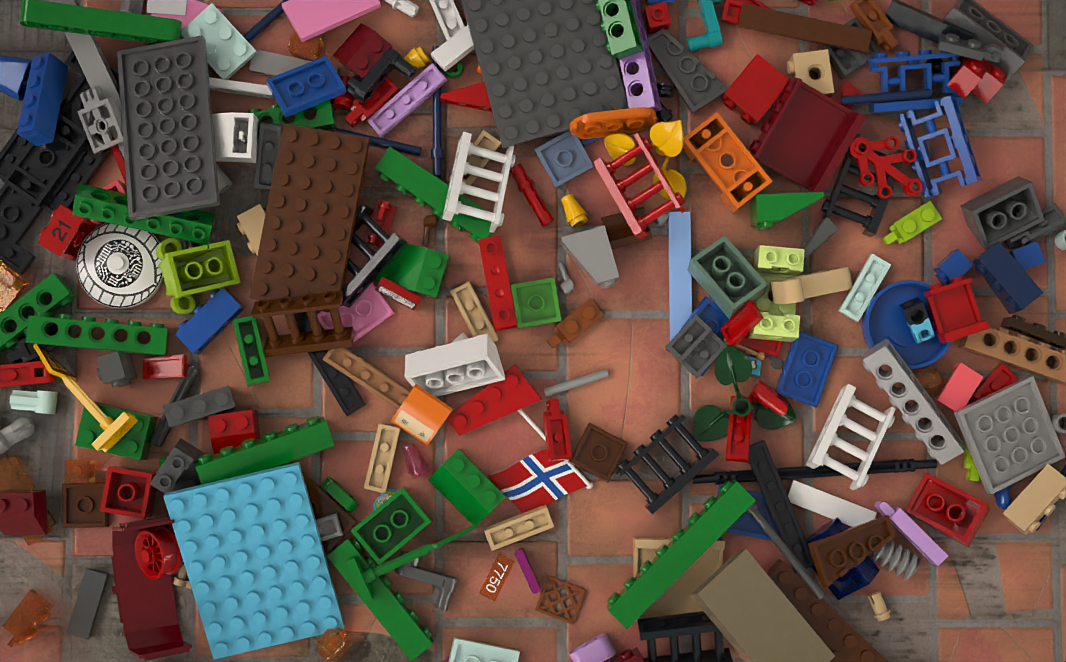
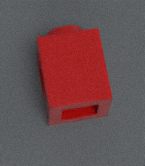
M666 2L644 7L643 17L648 35L656 33L663 28L669 30L671 19Z

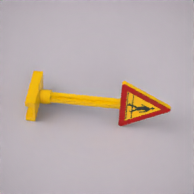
M34 344L33 347L48 372L62 378L67 388L98 420L104 432L92 443V446L97 451L102 449L107 453L139 420L133 414L123 412L115 421L110 416L108 417L75 381L77 378L39 344Z

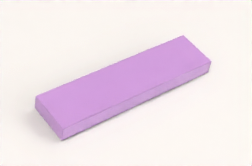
M433 63L430 64L374 113L367 122L383 138L448 80Z

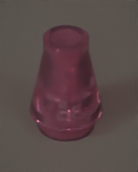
M410 444L405 446L403 451L408 474H411L412 478H417L428 473L427 467L429 465L416 448V445Z

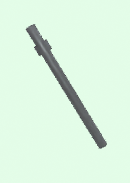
M754 502L745 512L752 515L819 600L823 598L826 593L757 509L759 506Z

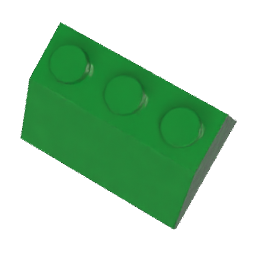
M460 448L428 479L472 525L476 523L478 525L506 497Z

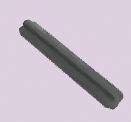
M192 365L187 366V377L181 378L169 404L186 399L199 373L198 368ZM165 412L150 439V443L157 447L163 445L171 429L169 428Z

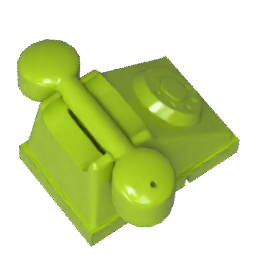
M168 238L161 241L156 248V254L161 260L158 267L163 274L166 295L173 296L170 305L176 314L186 315L195 309V300L191 296L192 294L241 283L229 240L182 250L181 244L177 239Z

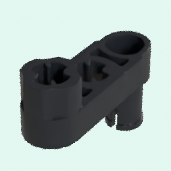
M391 47L380 57L364 79L358 75L351 77L347 82L346 92L364 104L373 96L392 70L396 69L408 79H411L417 72V67L403 59V55Z

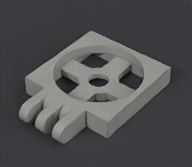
M95 86L82 92L80 97L84 109L77 112L93 153H99L123 143L122 117L114 97L105 99L100 86ZM100 107H107L111 117H104ZM92 115H94V118H95L93 125H92ZM101 121L105 123L106 127L104 130L100 126ZM115 126L118 137L115 140L112 139L110 134V127ZM96 133L102 135L104 142L96 136Z

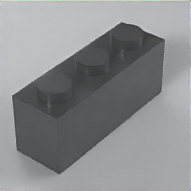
M229 385L163 405L169 428L235 408Z

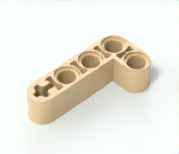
M849 266L770 281L774 304L797 303L804 301L806 298L852 289Z

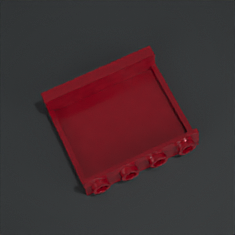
M793 77L792 80H788L785 84L783 96L773 105L771 117L762 124L760 129L762 132L758 139L751 143L749 151L755 160L807 190L823 192L866 117L851 111L802 82V79Z

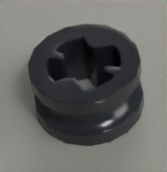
M666 82L656 83L659 97L671 98L674 96L672 89L675 88L674 84Z

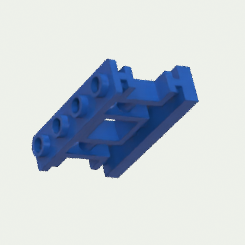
M918 50V55H910V51L896 52V57H888V53L874 54V58L868 59V63H870L869 72H880V93L888 92V86H898V91H906L905 70L923 68L924 89H930L932 95V83L941 82V93H951L952 96L956 97L958 106H962V97H959L958 93L947 86L949 82V66H959L960 55L941 50L940 53L932 54V50ZM950 57L949 62H941L940 74H932L931 63L922 64V59ZM906 61V65H897V77H888L887 66L878 67V63ZM944 97L869 103V112L936 108L934 101L941 100Z
M952 95L934 101L937 113L919 119L916 110L913 109L899 114L900 120H898L901 131L905 132L907 138L905 141L906 149H913L917 153L916 160L911 162L914 173L918 174L922 182L923 190L921 194L925 195L926 198L942 194L939 183L958 177L961 186L982 181L956 97ZM947 114L951 129L945 128L938 131L934 119ZM926 123L929 134L916 138L913 126ZM945 135L951 155L932 161L926 141ZM960 155L964 170L951 173L947 161L959 158ZM939 164L942 177L930 180L926 168Z

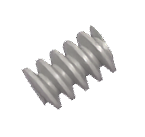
M893 540L876 552H872L874 554L872 561L876 562L881 558L880 566L883 567L889 563V571L896 567L897 576L902 572L905 573L904 580H908L916 572L921 562V557L918 558L917 554L910 553L907 548L902 549V546L898 543L894 544Z

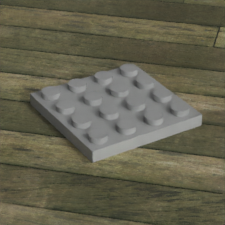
M1026 376L954 412L987 494L992 495L1043 469L1047 464L1051 465L1065 458L1033 376Z

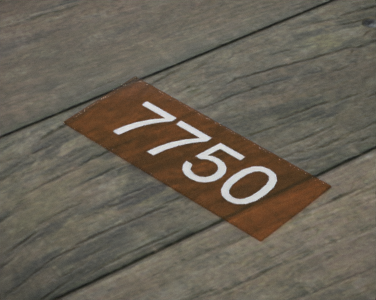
M498 554L479 594L495 601L514 561Z

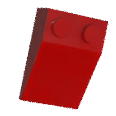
M257 410L207 416L214 454L220 453V450L227 446H233V448L240 446L247 439L254 438L257 440L261 438Z
M925 473L905 512L948 538L969 548L990 508L987 503Z

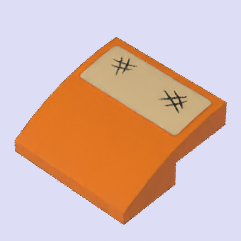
M415 384L391 422L428 446L453 408Z

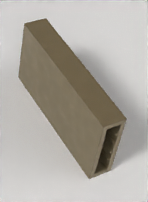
M747 549L737 551L691 594V597L745 662H830L835 657Z

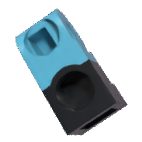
M916 297L899 304L917 344L935 336L922 300Z

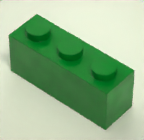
M247 316L233 319L247 387L269 383L270 379L256 318Z

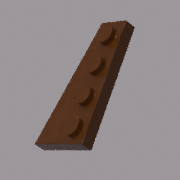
M889 515L878 517L808 543L823 588L833 584V581L845 575L853 566L860 564L868 555L876 552L896 537Z

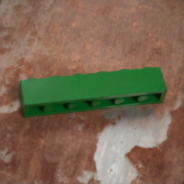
M389 146L375 167L379 173L377 177L386 183L392 181L397 185L396 189L404 195L410 193L415 197L414 201L424 208L428 205L434 209L432 213L442 219L449 185ZM459 194L458 201H461V204L485 210L466 196ZM462 213L454 214L451 220V226L460 232L463 229L470 233L468 237L478 244V239L489 238L493 234L489 232L491 221Z
M313 416L308 418L306 423L300 425L298 423L290 424L283 431H270L265 433L263 438L257 440L254 438L247 439L240 446L234 448L233 446H227L222 448L220 453L214 455L209 453L198 457L194 464L201 485L271 469L333 447L334 443L327 421L324 417Z
M350 537L327 555V557L361 598L346 561L356 557L363 571L370 567L373 569L378 567V565L371 556L368 558L362 552L364 548L357 539L353 540ZM385 574L376 577L377 580L369 583L373 600L365 604L412 662L433 644L434 640L432 637L434 635L427 626L423 627L419 623L420 617L412 608L409 610L404 604L406 600L399 591L394 592L390 587L392 584L390 579Z

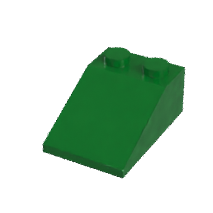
M824 192L755 195L750 200L751 227H757L759 231L770 230V227H774V225L816 203L824 197Z
M406 243L376 277L375 281L380 282L382 277L411 292L438 299L450 256L442 252Z

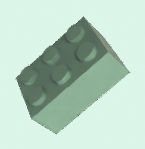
M725 235L690 259L688 272L729 319L748 300L755 302L762 297L768 286Z

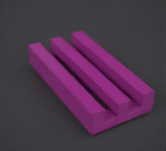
M523 548L516 550L515 556L532 593L540 592L541 587Z

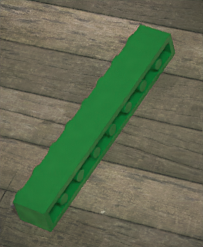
M735 479L731 482L727 480L719 488L721 492L715 498L711 496L703 504L705 508L699 514L695 512L687 520L689 524L683 530L679 528L671 536L673 540L667 546L663 544L655 552L657 556L651 562L647 560L639 568L641 572L635 578L631 576L623 584L625 588L620 593L615 592L607 600L608 604L606 605L607 610L626 629L756 501Z

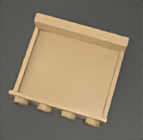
M633 537V577L635 578L641 572L639 568L647 560L651 562L657 556L655 552L663 544L667 546L673 539ZM717 539L638 619L703 611L691 597V594L723 565L725 541Z

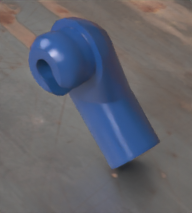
M1015 483L994 493L996 504L1003 510H1006L1012 503L1009 490Z

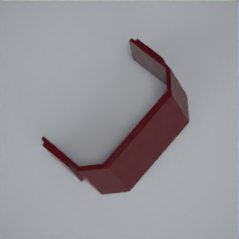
M170 516L120 523V526L112 528L113 556H111L115 581V586H112V592L117 596L120 623H123L129 653L144 661L190 652V648H192V644L183 641L179 628L172 575L164 573L161 578L155 580L147 578L140 570L135 556V541L138 534L144 530L154 532L159 526L175 523L174 519L170 520Z

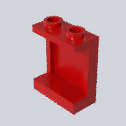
M756 54L721 99L731 111L736 110L741 114L740 118L745 123L756 125L781 95L785 84L790 79L760 55Z
M964 275L950 279L952 284L944 286L943 282L929 286L930 291L924 292L940 343H946L990 329L987 320L982 321L970 282H973L972 277L965 279Z

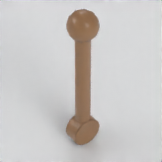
M724 337V338H723V342H724L727 346H729L728 342L726 341V339H725V337ZM740 344L735 346L756 356L760 361L765 359L763 352L758 353Z

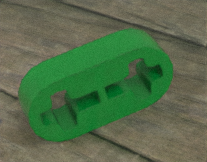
M330 476L322 482L321 486L349 512L352 513L359 506V502Z

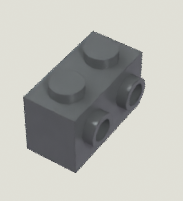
M117 351L96 358L99 366L97 368V375L103 381V384H111L112 387H123L132 384L131 380L138 378L131 353Z

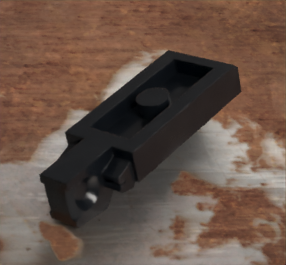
M55 323L47 327L48 334L53 336L58 332V326ZM26 338L18 341V344L15 345L17 350L6 355L9 363H16L20 360L26 363L39 358L33 347L34 344L26 343ZM39 344L48 353L61 347Z

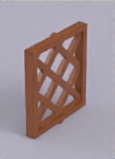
M548 575L535 610L573 625L586 590ZM554 581L563 585L556 588ZM551 582L554 589L546 592L547 584ZM569 587L574 588L578 591L571 593ZM566 588L569 595L561 598L558 590ZM556 592L558 600L551 602L548 595ZM580 593L579 602L575 603L573 596ZM543 597H546L548 604L541 607V600ZM570 598L573 605L565 608L563 600ZM560 602L563 609L555 612L552 605ZM550 607L552 613L545 611L543 609ZM575 608V613L570 618L567 611ZM564 612L567 619L558 615Z

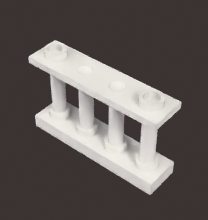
M463 131L457 146L442 219L451 221L454 214L462 213L491 221L489 232L494 233L497 226L502 225L504 213H501L509 170L510 167L514 166L516 155L513 154L514 146H509L505 154L473 145L474 143L470 142L472 134ZM473 154L503 163L501 173L469 165V162H466L467 155ZM468 173L499 182L497 193L466 185L462 181L463 175ZM465 193L494 201L493 213L461 204V201H458L459 194Z
M847 384L841 388L806 466L815 469L820 465H826L853 479L850 489L855 490L866 484L869 477L867 471L887 428H890L895 420L893 414L896 408L890 407L882 413L856 399V396L853 395L856 387ZM852 406L879 420L876 431L873 432L846 418L847 415L844 413L847 407ZM843 425L871 440L866 452L837 437L838 434L835 432L838 426L841 427ZM829 445H835L861 459L858 470L855 471L830 458L829 454L826 453Z

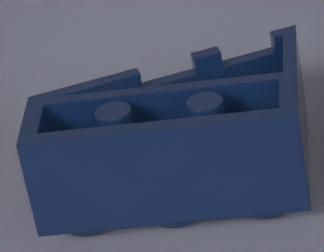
M999 241L992 244L972 261L975 264L976 271L984 277L1009 314L1025 309L1043 294V291Z

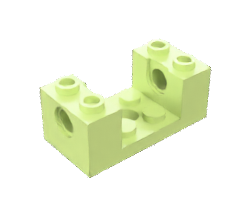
M760 245L754 251L753 268L768 286L764 295L754 302L763 319L748 333V338L793 342L799 338L800 315H795L796 303L774 304V302L769 300L768 292L771 291L770 281L798 276L803 272L805 249Z

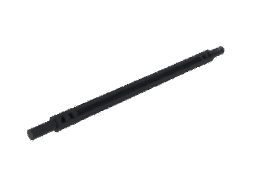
M913 458L877 461L871 463L867 474L915 472V469L937 468L936 459L914 461ZM847 463L844 465L857 471L861 463ZM820 465L815 469L808 466L776 468L781 480L845 476L826 465ZM752 470L716 471L714 474L696 475L692 479L693 484L715 483V485L724 484L727 480L731 482L733 479L738 483L757 481Z

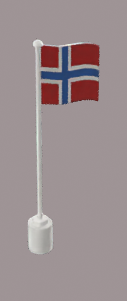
M462 333L452 343L469 338ZM522 409L517 410L546 441L545 433ZM547 448L528 455L503 471L488 475L522 513L545 504L547 506L563 495L583 487L587 489L593 487V482H589L574 465L568 463L569 460L548 461Z

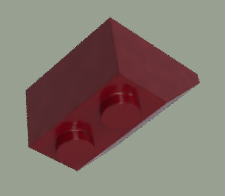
M361 23L333 54V57L354 75L364 79L380 57L392 45L376 31Z
M46 489L0 491V530L4 535L48 534Z

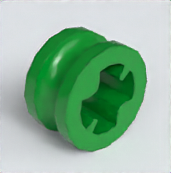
M461 61L456 63L458 64V71L456 73L454 71L450 73V68L444 71L447 77L456 79L462 75L463 65Z

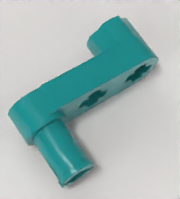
M697 0L706 32L703 35L687 38V46L690 52L705 47L710 49L723 45L713 5L722 2V0Z

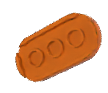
M649 107L593 112L575 118L570 122L569 127L571 135H577V138L580 139L607 137L614 133L627 135L642 132L648 125L652 127L657 122L656 111Z

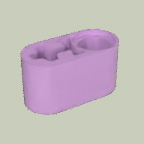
M602 633L569 652V656L573 662H604L613 657L617 652L606 633Z

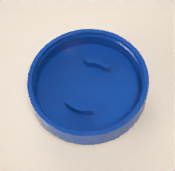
M903 280L887 285L877 291L862 317V333L867 347L870 349L887 338L910 369L928 366L941 358L952 341L940 343L924 296V292L930 291L929 286L931 285L916 280ZM916 297L923 301L935 335L933 338L919 344L915 342L899 307V304Z

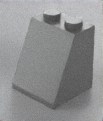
M605 225L561 237L560 243L562 248L595 287L601 286L602 289H606L616 284L615 281L619 279V274Z

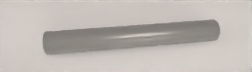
M607 369L600 370L544 388L546 397L608 378L609 374Z

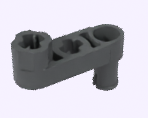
M401 551L400 556H401V555H404V554H406V553H408V552H406V551ZM420 557L396 568L395 573L438 586L440 590L434 608L448 611L452 593L457 588L458 578L419 567Z

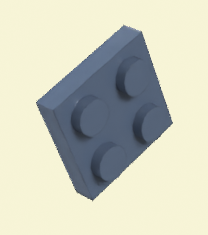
M570 130L534 149L555 189L594 168L577 135L572 136Z

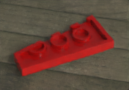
M514 364L504 372L505 380L487 385L450 414L446 420L460 436L538 402L543 398L517 365Z

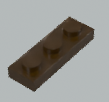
M1018 315L1003 318L1001 327L1056 348L1066 349V334L1063 332L1047 331L1046 326L1039 323H1033V325L1026 323L1025 318Z

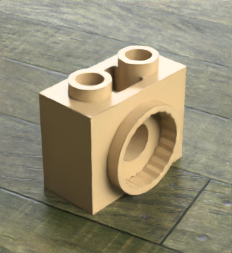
M828 49L792 54L789 61H787L788 74H791L792 78L802 79V82L831 97L834 93ZM809 72H816L818 80L811 79Z

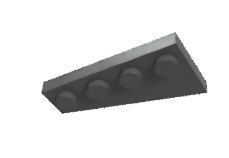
M664 28L647 38L651 53L671 83L675 85L676 91L692 114L727 91L728 87L722 84L710 70L708 71L699 63L695 56L687 52L684 46Z

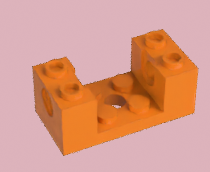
M718 112L714 113L684 137L682 151L691 162L694 160L699 162L722 191L719 197L732 214L773 182ZM729 155L733 160V164L729 167L723 166L721 157Z

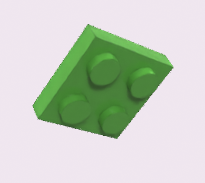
M554 278L511 285L518 329L561 322Z

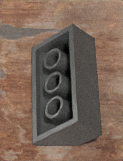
M957 0L943 18V20L975 33L973 39L980 41L982 45L988 46L993 43L1002 47L1003 52L999 62L996 63L989 60L987 62L1001 68L1007 76L1006 80L1026 61L1033 44L974 0Z

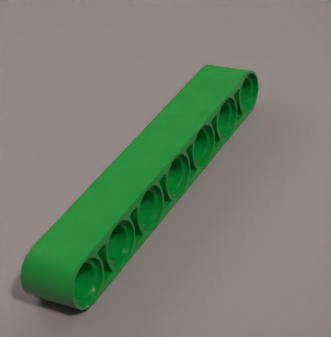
M40 0L21 1L20 24L26 27L153 44L181 39L182 22L177 19Z

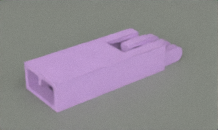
M882 501L875 502V508L883 516L889 515L892 526L931 564L939 566L948 557L901 508L890 507L886 502Z

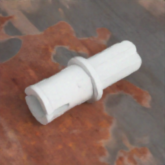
M384 0L392 5L394 10L399 9L410 17H414L418 13L419 7L409 0Z

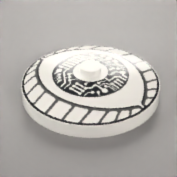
M105 223L94 229L83 241L77 256V274L86 293L98 303L118 309L133 308L151 299L164 281L162 271L158 267L161 260L156 254V248L160 243L159 239L151 232L111 223Z

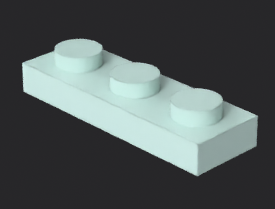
M870 254L854 281L852 289L849 290L839 307L838 312L855 322H859L891 264L874 254Z

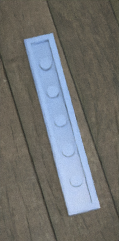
M668 212L670 341L678 334L692 314L691 274L688 272L691 259L690 212Z

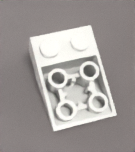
M234 112L212 114L216 161L256 163L259 119L255 114Z

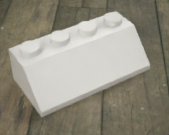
M488 334L405 355V378L413 387L417 384L435 397L505 380L497 347Z

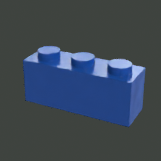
M216 289L209 296L210 300L205 305L201 304L193 312L194 316L189 321L185 320L178 326L177 329L179 331L175 335L193 354H199L245 309L227 289Z

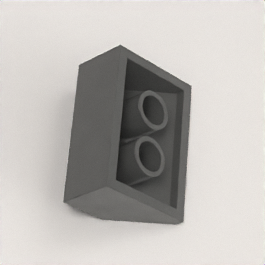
M1020 176L960 205L967 226L985 250L998 241L1001 243L1045 221L1032 182Z

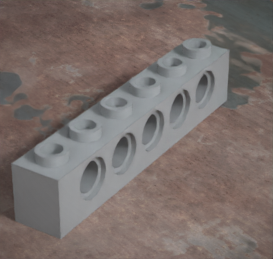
M886 338L865 351L862 361L864 368L869 373H873L881 390L885 389L891 404L895 408L898 407L900 409L903 420L906 424H911L915 429L914 432L920 442L924 441L927 445L930 456L934 460L937 459L942 465L964 453L965 442L889 340ZM889 365L892 369L885 371L880 366ZM900 382L904 384V387L897 388L893 384ZM909 400H914V401H916L918 404H917V405H909V404L907 403V401H909ZM928 418L931 421L928 423H924L920 421V419ZM940 435L943 437V439L936 440L933 438V436Z

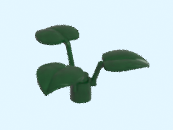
M727 346L719 354L714 369L715 376L720 384L730 385L733 383L736 397L731 402L732 409L720 412L719 408L714 405L700 407L693 418L692 436L696 441L707 442L717 440L728 432L729 419L724 415H733L735 413L738 416H745L750 410L752 411L755 408H759L756 412L758 423L763 428L769 430L779 429L796 422V416L791 404L780 394L778 395L789 404L787 414L783 416L769 408L766 409L761 404L751 405L749 400L741 395L737 382H745L749 379L752 373V364L744 353L733 346Z

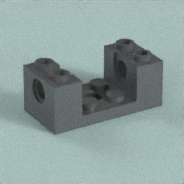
M180 438L150 482V485L163 493L172 492L174 489L181 490L201 485L194 461H197L198 457L205 453Z

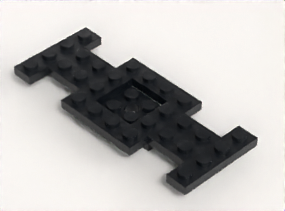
M73 51L64 63L82 76L60 105L53 142L35 146L18 135L16 129L0 152V179L4 182L0 189V260L22 275L36 257L18 244L44 209L52 214L54 209L59 207L60 204L71 208L80 184L88 185L112 151L109 148L94 154L77 112L84 109L80 94L91 89ZM111 69L119 85V74ZM92 115V125H93V124H94V120H95L94 115ZM103 121L100 123L101 128L105 124ZM50 152L52 160L50 163L44 164L42 157L45 153Z

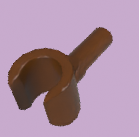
M427 215L424 218L422 245H427L430 227H436V215Z

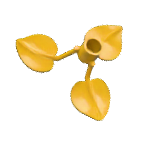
M677 120L656 123L650 129L651 144L653 147H656V152L659 155L666 156L661 169L675 193L679 192L685 200L687 185L684 177L675 170L670 169L666 171L669 159L677 156L683 148L684 134L682 122ZM622 133L610 134L604 139V144L613 160L636 146L633 138ZM634 157L633 159H631L623 165L629 166L633 164L636 160V157ZM656 173L653 176V184L660 181ZM665 188L658 192L664 198L671 199Z

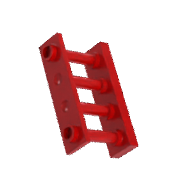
M636 133L634 137L638 145L612 162H606L602 158H598L593 164L632 232L637 238L642 240L648 236L645 230L648 227L647 224L674 207L681 213L686 212L683 206L686 202L679 192L675 193L651 152L653 146L647 137L643 138ZM644 152L649 163L622 180L615 178L614 173L617 168ZM654 170L660 181L632 199L630 197L627 199L624 193L626 187ZM665 188L671 199L645 216L638 217L634 211L637 209L636 206Z
M501 235L478 239L494 329L501 331L518 328Z

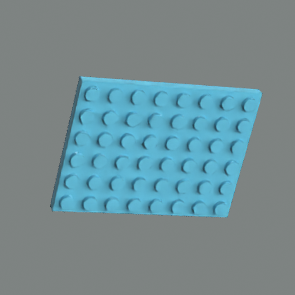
M299 462L164 494L163 497L170 520L174 519L175 523H172L214 660L345 629L343 616Z

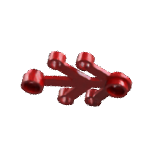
M890 136L885 140L870 142L864 137H858L852 141L849 150L851 155L858 159L860 170L859 182L861 185L869 186L875 180L874 175L869 172V160L875 167L878 185L877 195L879 198L886 199L892 195V188L887 185L885 173L903 185L905 195L914 197L922 192L923 185L919 179H910L891 165L893 163H911L917 158L915 150L908 149L903 151V153L879 156L873 151L884 148L887 150L896 149L899 146V139L895 136ZM890 139L894 141L893 147L889 145ZM859 144L864 146L863 152L858 149ZM907 152L911 153V160L907 159ZM865 175L870 178L869 183L864 181ZM913 183L917 185L916 191L912 189ZM883 188L887 190L886 196L882 194Z

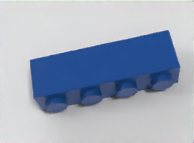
M50 52L35 56L32 59L22 111L18 122L17 134L35 146L51 143L54 140L68 65Z

